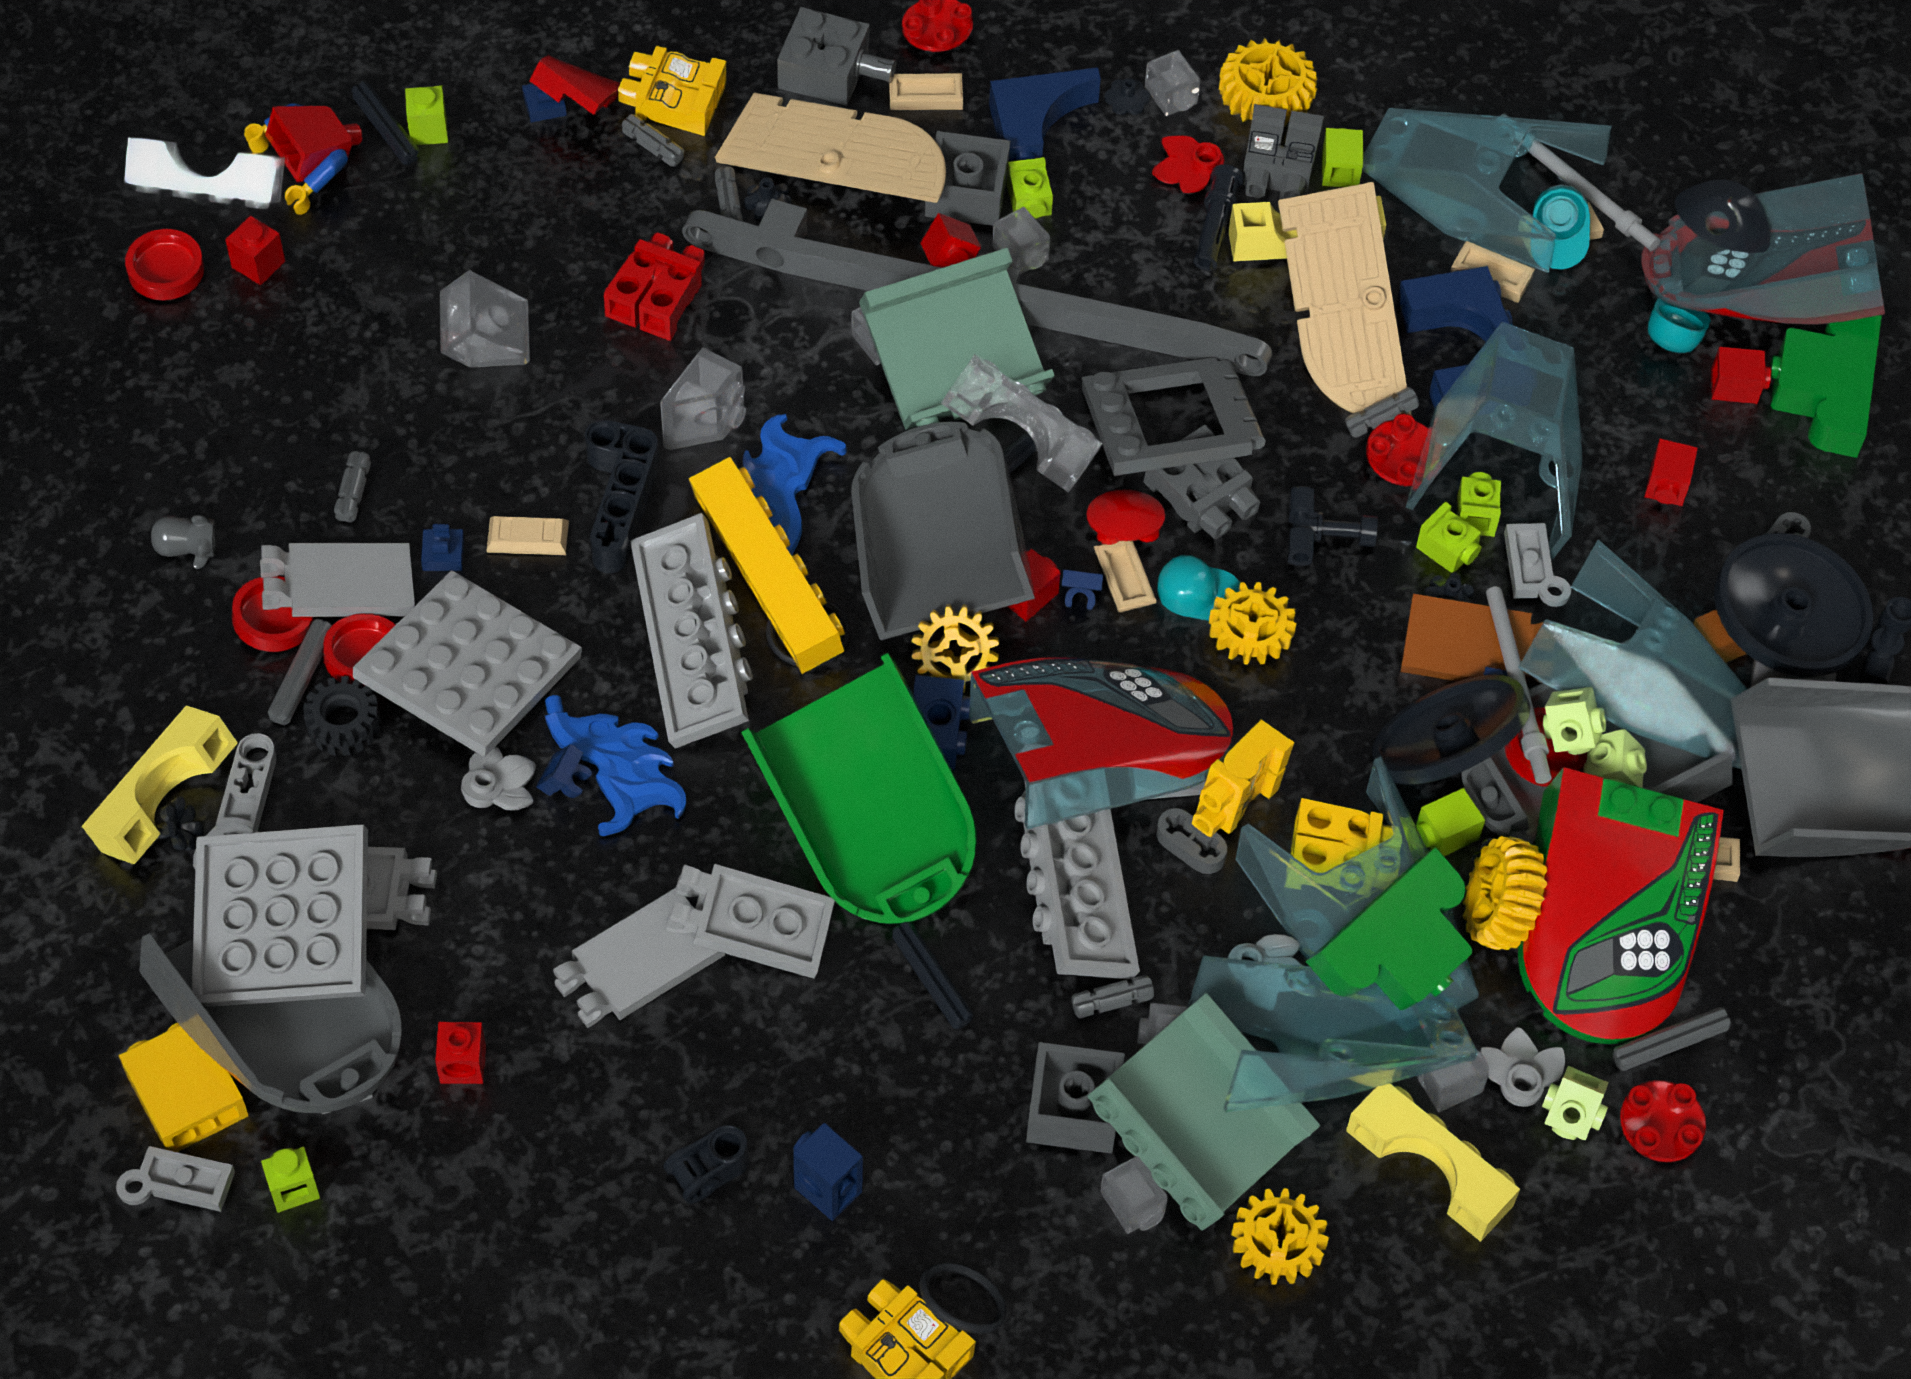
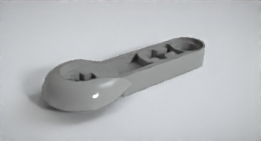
M260 733L250 734L239 742L216 825L206 836L258 832L276 765L275 747L267 735ZM254 748H264L268 751L267 756L259 761H251L246 758L247 752ZM248 774H252L254 787H251L248 793H241V790L247 787ZM195 850L194 856H193V867H194L195 871H196V850Z

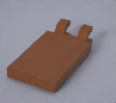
M1413 594L1400 672L1460 681L1483 676L1485 667L1506 670L1489 606ZM1507 609L1526 682L1540 685L1550 680L1553 676L1555 660H1531L1533 646L1554 651L1555 642L1558 640L1560 624L1550 622L1530 624L1532 613Z

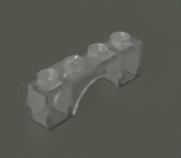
M128 137L124 183L136 184V191L159 194L160 187L173 189L172 196L195 199L196 193L209 194L210 202L231 204L232 198L246 199L245 206L268 209V203L281 201L285 157L249 152L238 153L227 170L217 176L206 177L194 172L185 164L179 154L176 142Z
M975 354L941 402L942 405L972 426L985 419L1003 418L1023 427L1030 434L1037 448V471L1067 492L1071 490L1103 444L1095 438L1091 431L1085 427L1077 426L1064 417L1057 407L1044 403L1031 394L1024 384L1014 382L1001 373L995 364L981 359Z

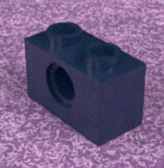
M916 675L913 696L951 769L955 770L957 755H965L967 731L960 730L961 720H969L971 696H963L964 680ZM935 721H943V722H945L946 724H944V725H936V724H933L932 722H935Z
M823 1123L814 1133L810 1130L803 1134L794 1146V1188L833 1221L862 1193L863 1156L828 1125Z

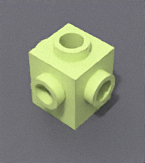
M1593 687L1552 692L1545 705L1546 715L1543 718V727L1546 738L1553 741L1555 752L1568 751L1569 754L1577 755L1595 748L1602 732L1606 731V718L1603 708H1597Z
M1626 729L1602 734L1596 747L1587 753L1584 773L1640 788L1643 787V773L1646 772L1647 763L1645 749Z
M1568 1066L1560 1086L1551 1083L1542 1107L1550 1111L1544 1124L1551 1126L1557 1135L1566 1139L1575 1140L1578 1137L1586 1140L1590 1128L1599 1131L1607 1112L1608 1106L1601 1104L1609 1082Z

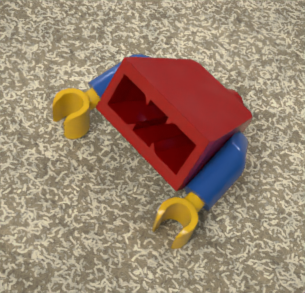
M290 103L286 106L273 107L270 117L264 120L265 125H248L245 128L244 136L251 151L255 154L264 152L270 142L297 182H305L302 187L298 185L289 187L285 193L288 205L300 199L296 201L293 208L296 214L302 215L310 208L308 196L313 191L318 193L346 166L351 147L362 142V132L357 123L342 125L333 110L327 106H303Z

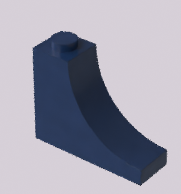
M1098 67L990 81L989 107L997 139L1011 141L1009 162L1042 158L1043 140L1048 130L1058 119L1076 108L1099 102L1101 78Z

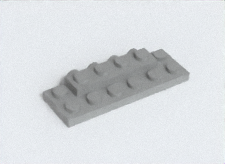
M700 513L630 540L668 742L674 748H678L749 721L744 695L748 694L746 682L752 680L753 675L748 661L745 657L741 658L739 648L745 646L746 641L741 627L737 623L734 624L732 615L739 612V607L731 590L727 591L726 581L732 579V573L724 557L719 558L714 552L707 518Z
M1027 746L1023 752L1038 749V747ZM1103 767L1066 773L1034 782H1029L1023 771L1026 791L1016 801L1015 818L1018 822H1023L1025 834L1022 837L1020 849L1022 856L1030 859L1031 871L1027 877V891L1031 895H1036L1037 908L1033 914V927L1035 931L1042 932L1044 944L1052 945L1057 974L1121 979L1134 978L1140 972Z

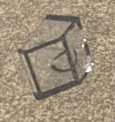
M471 270L467 271L440 291L441 353L468 367L525 365L530 361L528 300Z
M702 347L660 401L663 446L665 448L673 450L724 440L732 428L736 429L740 426L746 414L743 397L745 385H743L741 366Z

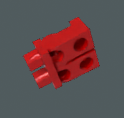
M658 232L648 242L639 239L635 245V251L630 254L604 291L605 317L634 328L640 322V330L671 341L677 331L678 320L685 308L693 300L695 293L697 294L702 286L701 271L705 263L704 250L690 245L685 248L682 254L673 251V241L668 236Z

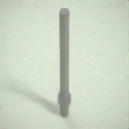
M1502 114L1497 119L1496 126L1567 184L1580 191L1588 201L1616 223L1615 227L1625 236H1633L1650 251L1658 247L1660 239L1644 227L1642 219L1631 210H1623L1506 114Z
M1497 586L1491 587L1486 591L1507 675L1522 685L1531 706L1528 720L1522 728L1524 736L1521 740L1525 758L1530 760L1536 783L1544 784L1552 778L1546 758L1549 753L1545 735L1539 732L1502 589Z

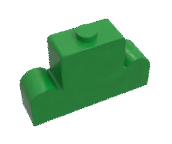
M1881 315L1844 322L1827 323L1824 334L1788 328L1778 356L1773 355L1770 367L1774 385L1771 407L1778 411L1812 417L1813 420L1808 430V439L1817 449L1855 458L1858 457L1867 434Z
M1435 847L1416 860L1305 962L1333 993L1342 997L1352 996L1374 982L1399 1010H1406L1417 1004L1429 993L1436 997L1454 981L1450 974L1472 954L1471 946L1443 915V913L1460 904L1464 898V881Z

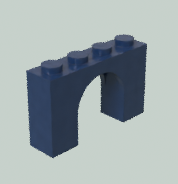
M1488 266L1401 281L1396 304L1407 333L1449 326L1460 327L1480 336L1486 342L1491 352L1487 358L1480 362L1434 371L1429 395L1440 424L1528 408L1531 394L1536 390L1535 375L1531 369L1526 367L1523 344L1520 339H1516L1514 336L1511 313L1508 309L1504 310L1501 302L1500 284L1497 280H1493Z

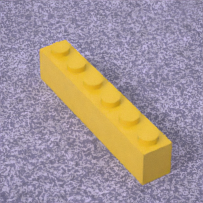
M728 457L690 477L689 481L698 503L800 672L804 674L843 653L844 648L840 636L844 635L845 631L835 613L827 615L822 607L827 603L820 588L816 583L809 585L806 581L805 576L808 575L805 564L798 553L791 556L786 547L790 546V542L781 525L773 527L768 518L773 515L764 497L761 495L755 498L751 489L755 488V485L746 468L742 467L738 470L732 458Z

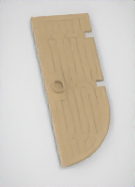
M753 93L715 156L717 163L934 203L939 201L946 180L945 159L937 142L925 130L911 122L865 112L861 120L855 119L857 110L791 99L787 106L783 107L781 106L783 103L782 97Z
M1374 182L1279 200L1282 230L1284 232L1297 230L1298 235L1296 238L1286 239L1284 243L1295 311L1309 310L1310 318L1297 320L1303 359L1312 379L1330 400L1353 414L1356 412L1362 414L1365 412L1364 408L1389 396L1397 397V392L1407 388ZM1405 411L1400 412V414H1408L1412 416L1411 411L1408 413H1405Z

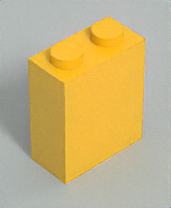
M178 1022L169 1027L167 1032L151 1040L136 1042L126 1052L118 1055L124 1071L165 1150L179 1152L249 1116L244 1100L231 1075L203 1051Z

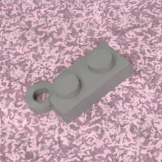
M1545 523L1506 524L1504 537L1514 599L1537 598L1539 594L1540 599L1549 606L1557 607L1567 603L1571 595V587L1565 579L1553 576ZM1557 587L1561 590L1562 594L1558 596L1549 593L1548 588Z
M149 1146L140 1170L132 1169L122 1174L117 1181L116 1190L119 1198L129 1205L144 1203L153 1194L154 1197L221 1212L235 1170L233 1165ZM133 1181H139L143 1184L142 1189L137 1193L127 1192V1186Z

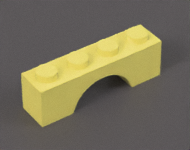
M1376 196L1384 240L1386 220L1381 196ZM1271 203L1232 204L1229 238L1233 261L1286 259L1284 241L1298 237L1297 230L1287 232L1282 230L1280 214L1273 209Z
M185 706L87 819L82 828L102 853L135 864L160 835L154 819L156 809L163 797L177 784L190 777L213 773L238 742L219 716Z
M1384 1079L1351 1113L1346 1131L1378 1158L1397 1152H1411L1425 1156L1437 1164L1444 1172L1450 1185L1451 1199L1447 1214L1480 1242L1514 1206L1520 1188L1515 1185L1513 1178L1506 1171L1500 1168L1495 1169L1481 1158L1480 1152L1474 1145L1464 1140L1460 1141L1449 1132L1445 1123L1438 1116L1432 1113L1427 1114L1417 1106L1411 1095L1403 1088L1393 1086Z

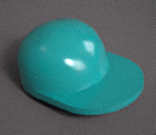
M1551 186L1541 192L1534 204L1532 213L1533 251L1538 260L1547 267L1553 269L1573 267L1585 257L1589 248L1590 213L1588 202L1582 193L1572 186Z
M1658 297L1650 314L1647 330L1650 338L1663 349L1676 353H1687L1693 351L1700 344L1711 319L1706 312L1677 307L1662 301Z
M1181 555L1173 558L1163 566L1158 577L1157 595L1162 605L1171 612L1181 616L1209 621L1210 611L1214 608L1216 597L1224 599L1225 589L1228 587L1238 592L1240 581L1227 571L1209 567L1198 557Z

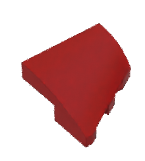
M550 55L545 56L539 61L529 80L558 103L566 96H569L593 115L603 106L607 108L618 97V89L621 84Z

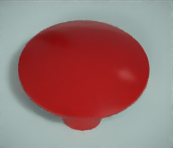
M919 0L906 11L902 19V32L906 40L919 49L931 52L947 51L961 45L967 40L973 29L971 7L957 0Z
M1398 414L1393 420L1380 424L1372 431L1367 441L1366 455L1372 469L1384 480L1400 486H1415L1429 481L1437 474L1442 464L1445 447L1443 442L1425 425L1416 422L1408 414Z
M1115 490L1098 496L1089 504L1087 521L1091 528L1097 532L1098 541L1106 545L1116 544L1119 541L1140 540L1143 542H1153L1159 537V529L1165 521V511L1157 499L1146 493L1135 490Z
M1664 1080L1642 1083L1630 1090L1621 1107L1620 1123L1624 1136L1637 1152L1649 1159L1659 1162L1680 1161L1693 1154L1703 1141L1706 1131L1705 1115L1700 1103L1696 1099L1695 1091L1687 1084H1676Z

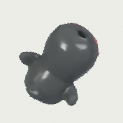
M194 515L191 519L163 516L152 527V546L157 553L167 557L193 554L195 555L193 567L201 569L206 565L208 559L215 555V520H207L203 515Z

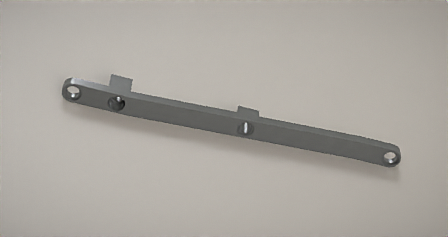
M771 199L759 226L711 212L696 210L690 213L682 230L683 236L689 243L707 251L783 273L866 291L941 269V267L804 239L807 234V209L775 199ZM1011 267L1007 269L1027 325L1192 360L1216 357L1218 361H1231L1237 373L1248 376H1261L1269 366L1272 350L1268 344L1257 338L1202 322L1019 284L1020 270ZM1245 354L1252 355V356H1254V357H1256V358H1258V359L1250 358V357L1246 356Z

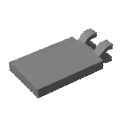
M289 543L288 552L283 551L277 546H261L260 575L263 578L264 592H262L263 610L291 607L292 617H347L355 614L406 616L415 607L409 543ZM278 575H284L285 582L279 578L273 577H276Z
M368 847L367 929L396 930L397 919H402L415 925H429L431 909L425 906L426 896H408L409 883L421 888H435L437 872L431 869V858L407 859L408 855L405 848Z
M714 864L711 874L701 872L691 866H683L675 894L686 897L698 896L695 909L688 905L674 901L665 930L679 934L694 932V945L815 978L834 905V900L831 897Z
M676 888L572 950V959L574 961L565 962L553 969L554 974L558 978L554 981L555 986L564 997L575 991L585 982L594 991L577 1000V1004L581 1008L578 1016L587 1028L612 1011L619 1020L623 1019L725 956V953L694 945V932L679 934L665 930L674 901L693 908L685 896L675 894Z

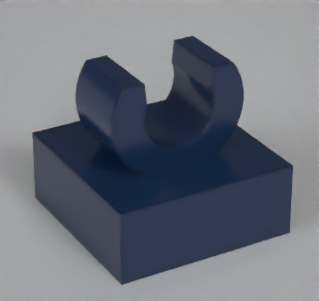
M534 84L522 86L523 97L531 123L567 116L564 99L558 103Z
M433 524V529H423L422 570L463 571V529H450L449 524Z
M1064 570L1062 587L1071 588L1065 596L1066 606L1072 607L1074 595L1083 593L1088 598L1087 610H1092L1095 606V596L1092 591L1102 592L1103 575Z
M569 744L553 754L536 787L548 796L560 789L570 798L579 796L583 790L574 784L573 775L584 781L592 774L587 766L578 764L583 752Z

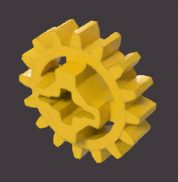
M1244 582L1240 583L1238 592L1229 587L1226 588L1224 599L1216 597L1214 608L1210 611L1209 624H1211L1209 635L1211 638H1218L1216 648L1222 650L1228 647L1230 649L1229 659L1232 660L1239 654L1243 656V662L1247 665L1251 657H1257L1260 664H1265L1267 654H1270L1275 659L1280 658L1281 648L1289 649L1296 629V623L1294 622L1295 609H1287L1288 598L1286 596L1279 599L1275 598L1276 588L1274 587L1270 588L1267 592L1261 591L1262 586L1260 582H1256L1254 590H1248Z
M946 604L944 615L941 616L933 609L930 612L931 623L923 620L919 622L918 627L924 632V635H913L912 642L921 646V648L912 652V659L923 660L917 669L919 674L929 671L931 673L930 677L964 680L965 692L967 681H971L974 686L978 687L971 671L990 667L987 664L988 661H998L999 654L991 651L990 648L999 645V638L988 637L994 625L992 622L984 625L980 623L982 618L980 610L971 617L967 615V605L963 604L960 612L954 613L951 604ZM959 623L971 627L977 634L969 635L960 628ZM944 625V635L941 639L928 644L932 634ZM951 640H957L959 646H966L962 648L961 656H954L952 650H945L949 648ZM982 653L979 662L967 671L966 663L970 657ZM941 661L951 668V673L943 671L934 662Z
M1286 1188L1282 1190L1280 1197H1274L1272 1191L1266 1189L1263 1201L1252 1195L1249 1197L1248 1209L1239 1208L1236 1217L1239 1222L1233 1224L1231 1234L1238 1238L1234 1240L1233 1252L1245 1253L1242 1256L1240 1265L1245 1268L1253 1264L1256 1267L1254 1278L1259 1279L1264 1273L1270 1274L1271 1284L1276 1285L1279 1276L1285 1275L1287 1281L1290 1284H1294L1298 1271L1308 1278L1313 1269L1312 1264L1320 1266L1324 1256L1321 1250H1326L1329 1237L1322 1235L1326 1230L1327 1222L1326 1220H1315L1319 1210L1317 1205L1310 1206L1309 1208L1303 1206L1305 1195L1300 1194L1294 1201L1289 1199V1191ZM1272 1213L1271 1215H1269V1216L1266 1217V1218H1263V1217H1262V1216H1264V1215H1266V1214ZM1279 1225L1282 1226L1281 1234H1283L1281 1248L1278 1247L1279 1239H1276ZM1292 1255H1299V1256L1296 1257V1258L1287 1260V1259L1290 1258Z

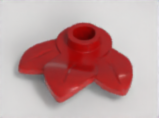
M1167 136L1162 138L1161 142L1169 157L1156 165L1152 170V174L1164 183H1179L1182 193H1195L1208 185L1212 169L1215 166L1224 165V156L1219 147L1213 143H1198L1190 136Z

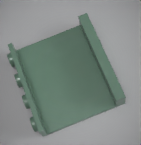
M1008 248L867 291L860 299V307L905 430L939 423L940 419L953 416L954 421L961 420L975 414L974 408L988 404L990 409H995L1010 403L1011 396L1024 393L1025 398L1038 395L1047 390L1045 385L1054 378L1055 375L1052 369L1043 370L1008 275L1007 269L1013 262Z
M1207 993L1188 1007L1087 1096L1093 1103L1098 1116L1112 1125L1122 1137L1126 1149L1141 1159L1151 1171V1176L1155 1183L1170 1193L1180 1205V1210L1189 1222L1196 1224L1201 1231L1219 1220L1224 1215L1223 1212L1282 1157L1320 1127V1124Z

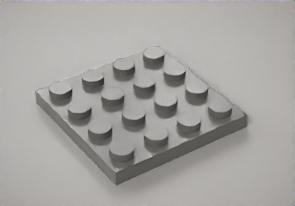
M451 570L353 667V678L481 756L486 757L581 658L582 647Z
M364 825L197 837L192 992L203 1007L366 996L368 829Z

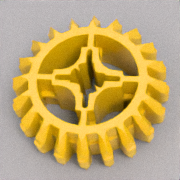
M1264 38L1261 44H1256L1250 40L1247 48L1238 45L1234 53L1228 54L1220 70L1219 90L1220 94H1222L1223 105L1230 106L1231 115L1241 114L1242 122L1249 119L1252 120L1254 104L1286 109L1284 125L1286 127L1290 120L1291 111L1308 112L1316 96L1317 76L1314 71L1313 61L1306 60L1305 51L1295 53L1293 44L1284 47L1281 45L1280 39L1275 44H1271Z
M1500 836L1498 839H1492L1488 846H1484L1481 850V857H1476L1474 860L1475 867L1472 872H1469V883L1465 887L1467 893L1463 905L1466 906V910L1463 914V919L1467 921L1466 932L1470 933L1472 940L1487 948L1509 950L1510 948H1517L1521 941L1527 940L1529 930H1534L1537 915H1541L1540 907L1542 901L1545 900L1543 893L1544 888L1547 886V881L1544 880L1547 867L1543 865L1544 856L1539 853L1538 846L1532 845L1530 842L1520 838Z

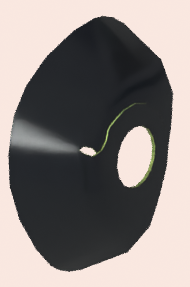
M1710 180L1686 189L1675 199L1674 204L1679 217L1686 226L1704 240L1719 247L1738 252L1764 253L1768 250L1770 246V230L1766 214L1759 199L1749 188L1730 180ZM1719 211L1727 216L1729 227L1725 233L1714 234L1709 231L1706 226V219L1710 213Z

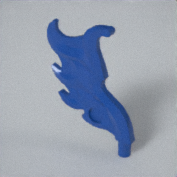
M786 414L771 417L764 423L760 434L763 445L762 453L759 457L752 459L749 451L746 450L743 455V466L748 471L755 485V488L751 489L755 498L762 495L773 516L768 518L773 527L780 524L790 542V546L786 548L792 556L802 534V519L795 500L796 494L801 490L807 489L817 460L823 453L833 451L842 456L846 454L847 449L844 442L829 436H819L811 440L790 436L781 427L787 421Z
M552 695L545 699L548 714L545 716V720L552 737L559 747L563 749L572 744L583 752L581 760L591 763L599 769L596 774V781L615 811V816L611 821L602 822L598 825L600 836H607L625 830L632 823L635 815L655 805L673 807L675 818L677 819L684 813L686 794L683 788L677 782L666 778L658 769L661 764L673 767V759L665 751L643 742L646 737L654 740L659 738L658 733L651 726L635 722L617 728L618 717L608 714H596L581 718L570 717L563 710L560 696Z

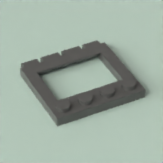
M1216 357L1112 373L1099 372L1095 375L1082 377V390L1114 476L1252 455V450L1260 449L1266 443L1235 368L1229 360L1218 361ZM1203 383L1224 435L1148 446L1128 394Z

